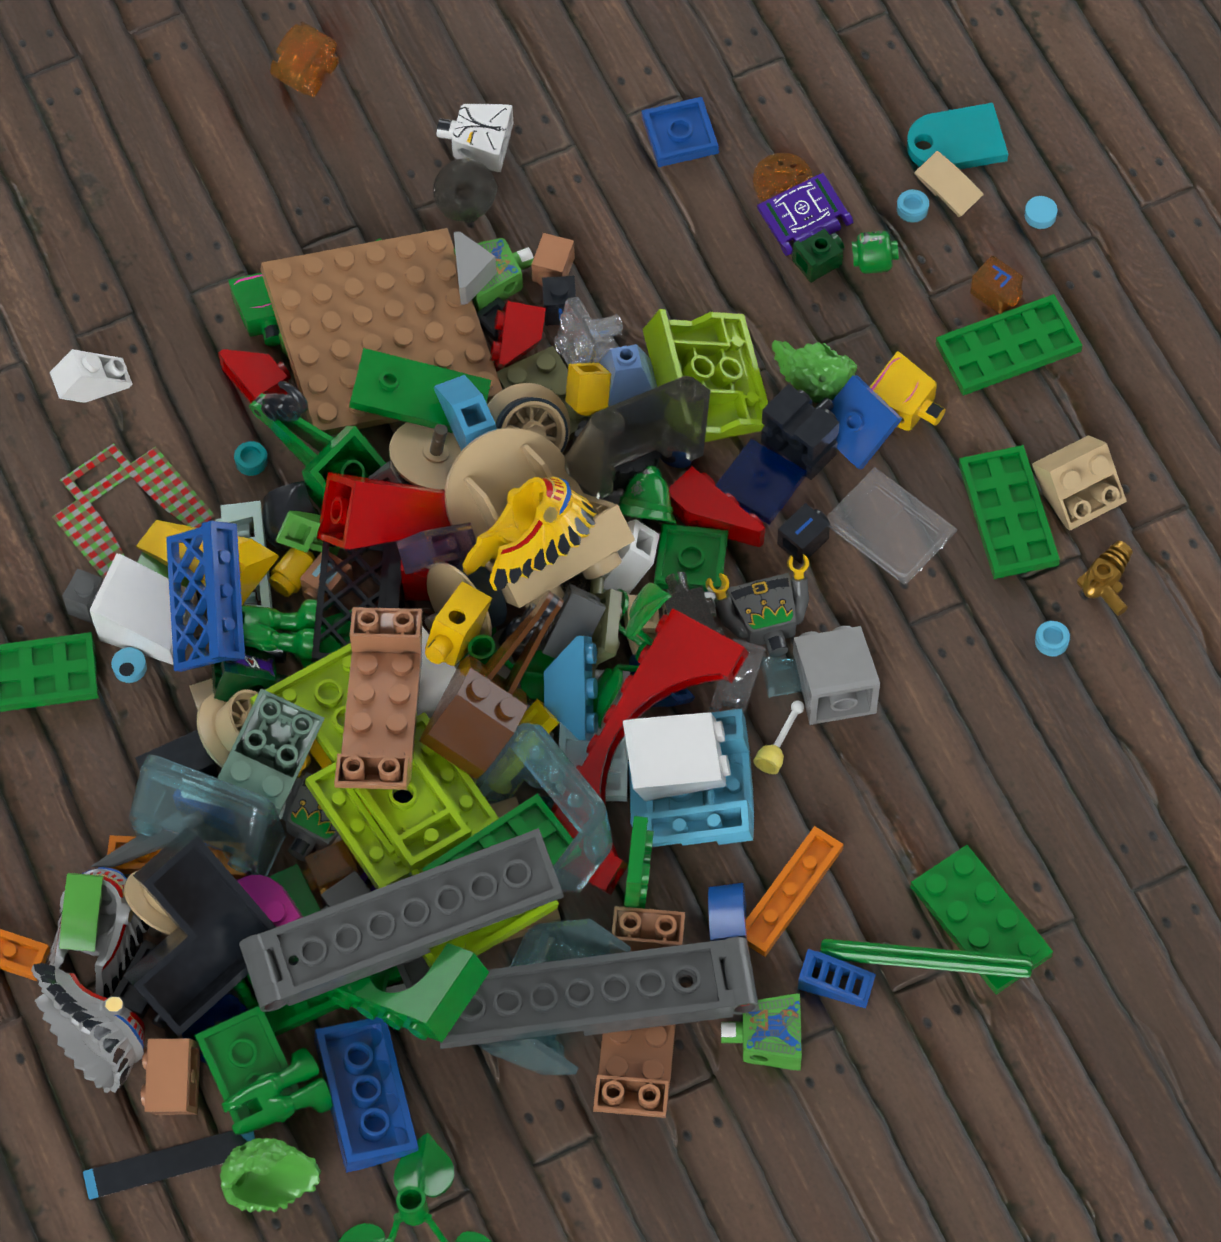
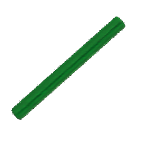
M823 939L820 948L821 953L848 962L1029 978L1031 976L1033 966L1032 959L1023 956L836 939Z

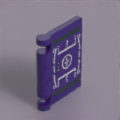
M824 173L757 205V209L786 256L793 253V249L789 244L791 240L794 243L798 240L802 242L823 229H826L830 235L841 230V225L836 219L839 216L842 217L846 226L853 224L851 214L844 207Z

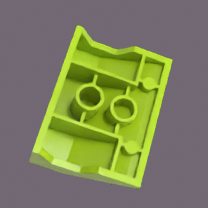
M659 309L643 328V334L651 359L670 439H680L687 443H703L761 431L765 426L762 424V409L768 404L745 315L709 312L692 321L670 320L666 310Z

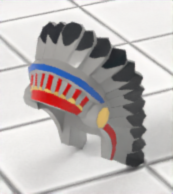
M98 867L82 873L104 876L97 947L95 952H81L98 956L95 963L96 994L109 998L110 994L115 992L118 982L123 978V970L128 969L131 959L135 957L136 947L143 943V933L147 932L150 926L132 911L125 899L124 885L127 878L118 870ZM65 891L60 900L59 912L61 914L57 921L58 930L48 965L59 969L69 951L68 949H59ZM42 988L41 992L46 994V990Z
M44 963L34 964L31 971L34 977L39 980L38 985L46 990V994L44 993L35 999L39 1010L44 1012L42 1019L51 1024L50 1032L58 1036L57 1045L65 1049L64 1055L74 1060V1068L83 1070L86 1080L94 1081L96 1088L103 1087L106 1093L110 1090L116 1093L126 1082L134 1063L141 1060L144 1055V1034L146 1029L144 1022L135 1013L127 1009L119 997L106 998L86 989L79 983L74 973H66L55 966Z

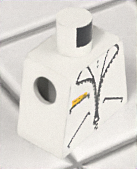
M463 104L460 107L457 121L439 119L437 137L452 139V151L456 159L492 171L501 172L514 124L512 105Z

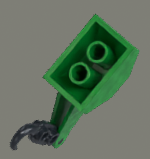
M280 381L278 383L280 388L288 392L287 395L277 393L265 395L261 393L249 405L252 413L268 426L305 465L301 472L308 495L321 511L328 472L368 478L386 464L356 426H346L333 438L302 419V414L308 410V401L296 387L288 382ZM297 436H299L301 439H303L305 442H307L320 453L316 455Z

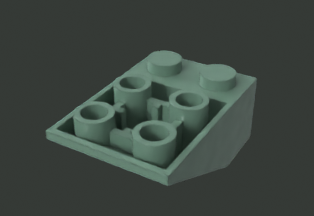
M260 689L216 780L213 791L277 820L325 718L266 690Z

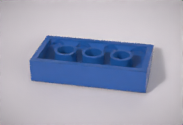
M376 1017L374 1020L364 1019L315 1029V1046L323 1079L327 1084L333 1107L331 1113L346 1173L383 1164L418 1151V1144L388 1024L383 1019Z

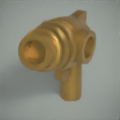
M1116 541L1114 545H1110L1109 549L1102 553L1092 563L1088 571L1077 580V584L1083 589L1086 597L1094 599L1101 596L1117 616L1123 614L1128 608L1118 596L1123 587L1119 580L1125 571L1127 563L1130 561V556L1133 554L1132 549L1122 541Z

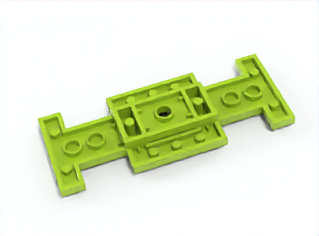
M351 643L267 688L266 691L325 718L316 736V740L332 764L307 777L305 785L375 888L379 889L422 873V868L490 825L499 817L469 774L419 741L430 720L425 712L417 716L412 778L407 787V791L413 795V798L409 802L400 803L393 798L394 793L400 789L335 788L337 754H341L352 655ZM256 694L255 696L251 697V705H252V706H253V704H254V702H255V700H256L258 694ZM557 900L433 946L429 948L431 953L425 954L422 957L431 968L447 943L474 952L478 956L558 909L559 903Z

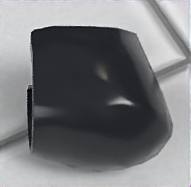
M304 481L278 487L264 496L263 525L265 536L268 542L278 551H288L291 548L276 542V537L289 510L320 515L310 502Z

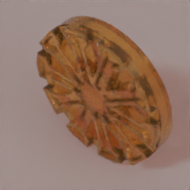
M790 153L772 154L762 159L756 166L753 174V187L757 196L762 201H766L772 198L770 195L774 192L778 195L813 178L812 171L809 165L796 155ZM778 161H782L784 165L779 166ZM793 163L797 164L793 169L790 167ZM765 166H770L772 171L765 168Z

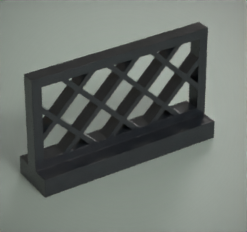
M402 540L355 548L358 549L357 551L345 549L350 556L338 565L329 556V546H339L323 541L311 662H317L331 654L319 652L320 643L330 635L341 647L351 643H347L337 633L338 629L349 621L351 622L352 611L349 612L339 601L351 591L363 602L358 607L377 608L373 603L379 599L378 608H399ZM368 550L383 551L382 561L372 568L361 557ZM356 560L366 572L355 581H352L341 568ZM328 563L333 567L329 572H327ZM379 570H381V578L377 575ZM338 572L348 586L334 595L326 586V580ZM371 577L379 585L380 590L368 598L358 586ZM326 593L329 600L324 603V596ZM332 605H335L345 617L331 626L323 617V612ZM321 626H323V627L326 629V631L323 632L322 634H321Z

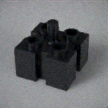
M787 384L762 409V424L765 426L761 429V443L779 457L785 456L791 461L792 467L809 480H812L837 455L838 442L836 437L839 432V421L831 412L834 407L833 402L829 398H824L814 408L812 406V399L806 392L796 390L790 384Z

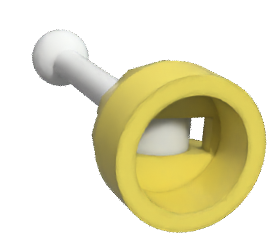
M797 700L791 704L792 711L774 745H765L757 752L753 762L761 771L772 775L779 772L784 759L780 746L797 715L804 711L803 702Z

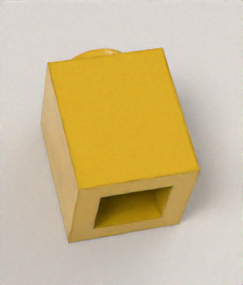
M600 363L568 364L565 402L580 415L590 416L596 414V411H608L611 373Z

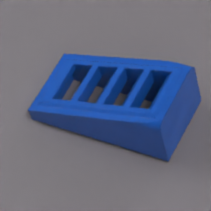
M808 949L799 976L798 989L866 1008L876 974L824 953ZM814 967L821 968L818 979L812 977ZM828 971L835 972L832 984L825 982ZM842 975L849 976L845 990L839 988ZM856 979L863 980L859 995L852 993Z

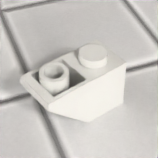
M72 349L50 371L59 399L86 403L128 389L132 385L123 358Z
M638 520L627 522L635 541L617 551L622 562L614 570L603 575L605 577L603 592L609 589H622L628 595L654 564L659 539L657 532Z

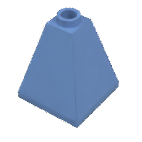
M637 344L610 349L598 362L611 373L608 401L609 414L622 412L624 416L630 417L633 415L638 417L641 423L664 421L665 416L651 359ZM597 411V415H600V412L605 411Z

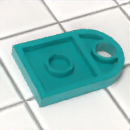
M993 103L924 115L912 124L908 132L907 151L912 161L919 167L936 151L945 156L959 170L1008 160L1007 147ZM920 141H926L932 147L922 150L917 148L915 144Z

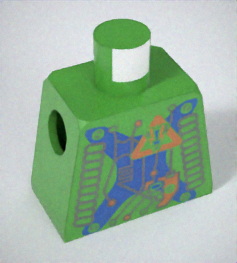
M503 238L477 243L495 256L497 274L472 299L478 312L498 297L504 301L521 291L523 288L521 270L532 267L531 264L534 259L529 247L512 253L506 240Z
M800 994L758 1000L759 1008L754 1012L743 1013L742 1021L721 1022V1043H743L744 1062L789 1070L801 1069Z

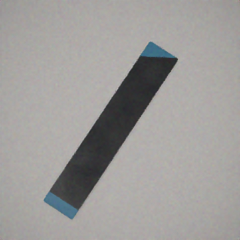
M232 1130L85 1170L83 1175L88 1198L91 1200L223 1164L234 1148L255 1139L254 1131L235 1135Z

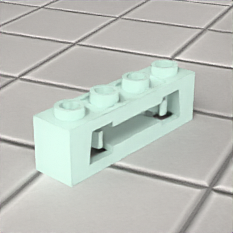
M260 501L220 505L221 518L215 519V521L237 524L238 536L253 539L267 548ZM250 533H255V537H251ZM269 571L256 586L258 601L261 600V605L257 604L255 592L250 594L244 605L273 608L271 587L268 581L270 578Z

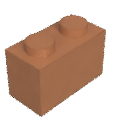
M148 1039L147 1048L144 1049V1055L142 1056L143 1067L146 1070V1084H143L141 1089V1102L145 1106L144 1112L155 1115H198L200 1047L197 1041L192 1039Z

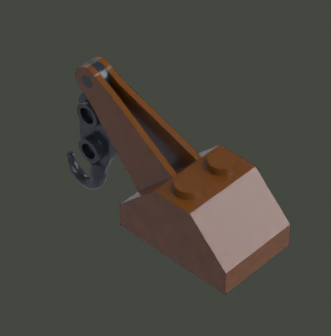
M548 590L537 605L531 603L522 616L517 615L506 626L498 640L501 647L485 665L470 654L459 663L419 741L473 778L477 779L484 774L515 733L528 707L526 692L517 686L549 625L562 607L564 600ZM529 639L507 678L505 679L497 672L520 643L525 644Z

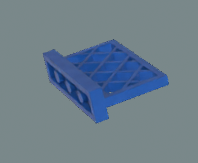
M208 521L202 523L200 528L166 537L174 671L183 672L223 661L245 659L237 524ZM202 541H203V552L199 549V547H200ZM183 542L187 550L181 560L179 543ZM196 557L200 562L193 573L189 566L193 558ZM204 574H205V585L201 582V580H202ZM185 576L190 582L183 593L181 582ZM196 590H198L202 596L195 607L191 600ZM206 608H207V619L203 616V614H204ZM187 609L192 616L185 627L183 615ZM198 624L204 629L199 640L193 636ZM208 642H209V653H208V652L206 651V649H205L206 646H207V644H208ZM189 643L193 651L188 661H186L185 649Z

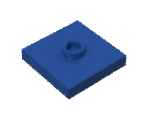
M702 97L641 110V117L658 167L719 154V146Z
M853 375L832 401L834 407L831 412L839 421V432L836 437L838 442L837 449L856 468L863 469L903 418L859 376Z

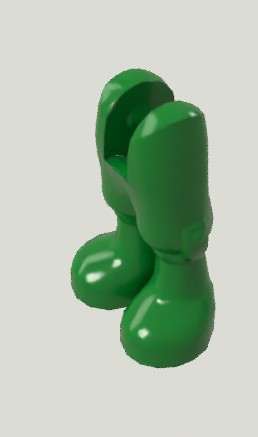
M304 600L299 610L295 613H282L273 608L242 605L244 646L257 648L262 651L279 649L294 653L301 659L311 660L317 600ZM279 629H280V630H286V631L297 632V633H294V634L279 633V632H277V631H275V630H279Z
M300 1048L292 1053L291 1064L282 1071L260 1075L255 1082L234 1093L221 1103L225 1113L240 1109L244 1105H247L251 1116H246L231 1126L235 1135L253 1132L276 1122L284 1123L295 1111L302 1108L311 1107L317 1113H324L332 1109L331 1095L323 1078L316 1079L289 1095L280 1094L291 1085L310 1080L319 1075L318 1065L306 1048Z

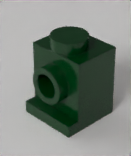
M823 229L802 242L798 240L793 243L792 261L808 281L812 283L842 265L844 244L836 233L830 235L826 229Z

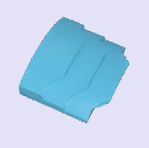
M742 708L712 712L716 722L722 721L725 733V742H720L722 755H727L731 772L730 776H725L726 787L644 801L633 789L628 762L630 824L633 827L634 816L648 817L647 830L654 831L652 847L680 843L684 846L717 841L718 845L753 841L754 799L746 720Z

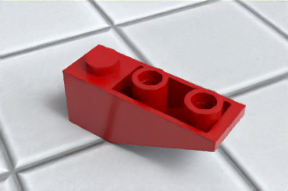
M692 466L669 487L671 507H673L672 514L686 526L728 530V539L759 548L764 544L765 527L760 518L753 513L748 514L742 509L733 495L723 493L716 487L714 480L708 474L700 473Z

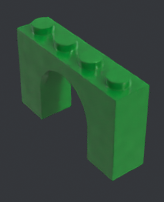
M447 943L426 975L414 986L404 991L386 992L388 979L396 968L394 966L330 990L333 993L331 999L344 1009L356 1008L369 1019L374 1020L376 1017H379L396 1030L404 1027L421 1040H426L429 1037L442 1043L489 974V971L474 952Z

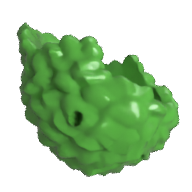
M774 340L772 342V350L775 352L774 359L778 362L780 372L785 376V380L791 383L796 390L806 392L814 403H820L824 398H829L831 401L834 400L857 371V365L846 355H838L826 343L816 342L813 345L808 343L804 348L796 350L787 341Z
M255 1138L242 1146L234 1148L222 1164L220 1173L221 1187L227 1203L238 1207L241 1211L247 1210L251 1213L254 1210L260 1212L264 1209L277 1212L280 1207L287 1209L288 1203H294L295 1199L302 1197L303 1193L316 1190L315 1185L320 1183L319 1175L321 1170L318 1168L315 1158L306 1156L303 1152L298 1151L296 1147L287 1145L282 1140Z

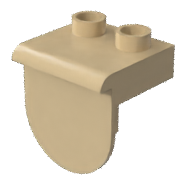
M501 428L489 431L471 441L457 456L447 477L445 487L446 512L451 527L466 556L476 544L477 537L488 531L501 516L508 504V492L512 488H520L526 481L534 477H557L566 480L570 488L586 498L597 513L593 517L596 523L595 527L589 529V536L581 539L579 547L570 548L568 555L559 556L554 565H546L542 571L533 570L529 578L520 577L515 584L507 583L505 588L501 589L505 602L518 608L525 606L527 609L531 603L537 605L548 590L563 598L564 592L560 584L581 572L585 579H595L611 572L622 562L617 551L634 542L635 538L617 504L582 492L566 458L550 440L538 433L522 428ZM491 559L485 565V568L490 573L492 572L496 559Z

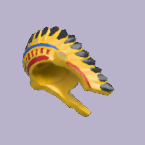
M534 477L529 479L520 488H512L508 492V504L496 523L488 531L477 537L476 544L468 552L463 562V572L468 576L476 572L480 566L485 567L491 559H496L489 579L494 591L505 588L507 583L515 584L520 577L529 578L533 570L542 571L546 565H554L559 556H567L570 548L579 547L581 539L589 536V529L595 527L596 523L593 517L597 513L586 498L570 488L566 480L557 477Z

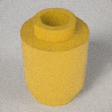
M291 547L272 569V576L268 579L270 585L278 593L289 597L292 593H297L302 587L300 578L315 561V556L309 550L304 552Z

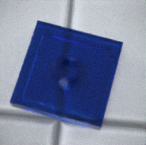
M750 439L717 482L716 487L725 494L730 493L733 495L742 509L755 514L760 520L770 525L805 479L807 471L755 440Z

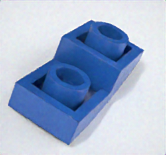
M737 883L708 887L710 941L725 940L732 937H744L747 939L744 884Z

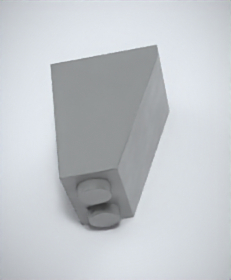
M840 626L829 632L818 633L810 631L801 634L799 637H794L793 655L809 725L877 713L880 681L861 626Z

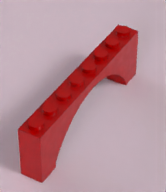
M673 608L669 615L664 614L659 620L655 629L657 633L652 645L647 644L643 648L638 658L640 665L634 676L630 674L621 687V693H623L617 705L613 704L608 709L603 720L606 725L600 735L596 734L590 740L586 749V753H588L587 758L582 766L577 765L569 778L571 786L565 796L560 795L551 810L579 846V852L559 866L609 895H612L628 867V864L619 858L613 844L606 813L608 773L614 754L625 736L623 721L638 719L657 702L687 687L719 680H726L732 684L749 655L744 646Z

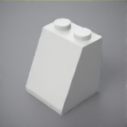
M116 553L89 610L99 641L120 648H136L145 656L174 665L169 579L124 555ZM181 585V590L183 593L185 592L186 587ZM196 592L191 600L195 607L198 604ZM187 609L183 615L185 627L192 616Z
M711 712L623 721L633 789L644 801L727 786L725 776L731 775L727 755H722L720 742H725L722 721L716 722V718Z

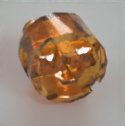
M301 22V26L295 24L280 42L276 53L281 56L278 62L272 60L270 73L274 78L301 94L315 97L322 86L321 79L327 72L331 74L339 63V57L335 55L337 43L334 39L305 22Z

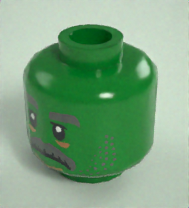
M887 231L863 232L857 236V241L852 242L854 267H859L863 274L888 272L892 269V260H899L897 240L891 241Z

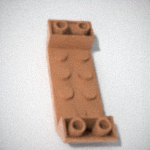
M353 607L350 628L352 655L341 754H337L334 786L335 788L407 790L412 778L422 667V609Z
M614 906L611 954L683 945L685 912ZM676 1024L604 1033L602 1035L593 1112L666 1118Z

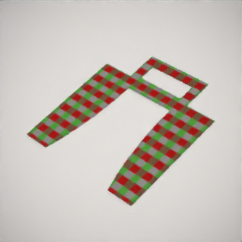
M113 443L60 479L76 501L55 514L52 518L103 579H105L116 553L124 554L112 532L91 503L130 476L155 502L187 526L199 528L202 526V523L208 522L215 517L212 511L156 446L130 463ZM110 456H113L121 467L82 492L74 481Z

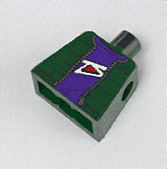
M244 646L245 659L211 664L214 698L227 702L240 690H253L259 693L260 689L266 690L289 676L276 673L275 657L272 654Z

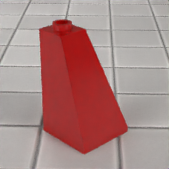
M328 472L320 517L321 524L318 529L317 539L344 549H355L453 530L446 512L444 490Z

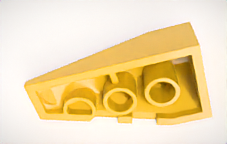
M156 520L136 547L168 567L166 537L196 528ZM238 536L241 599L243 605L279 556L253 539ZM202 541V543H201V545H200V547H199V549H200L202 552H203V541ZM183 542L179 543L181 560L187 550ZM196 557L193 558L189 566L193 573L200 562ZM204 574V576H203V578H202V580H201V582H202L204 585H205V574Z

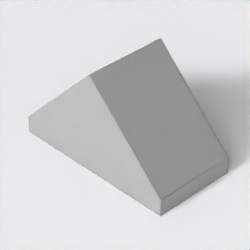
M454 232L460 303L465 305L497 274L496 258L463 233Z

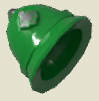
M648 466L629 481L623 497L620 496L618 506L624 516L676 525L677 522L672 514L673 507H671L668 485L662 478L658 468Z

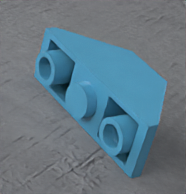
M465 375L434 386V391L461 451L480 435L497 429L483 394Z
M576 636L544 671V706L578 740L590 741L594 733L598 732V715L596 712L593 713V699L597 698L598 684L596 678L592 677V664L597 662V647L595 643H592V637Z

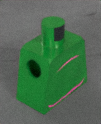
M262 273L228 280L233 302L250 337L263 335L264 343L267 346L279 345L280 330Z

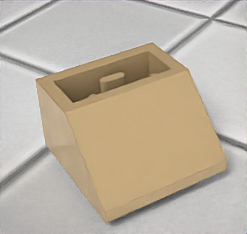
M1088 435L1032 463L1043 495L1068 530H1072L1127 502L1108 445L1099 439Z

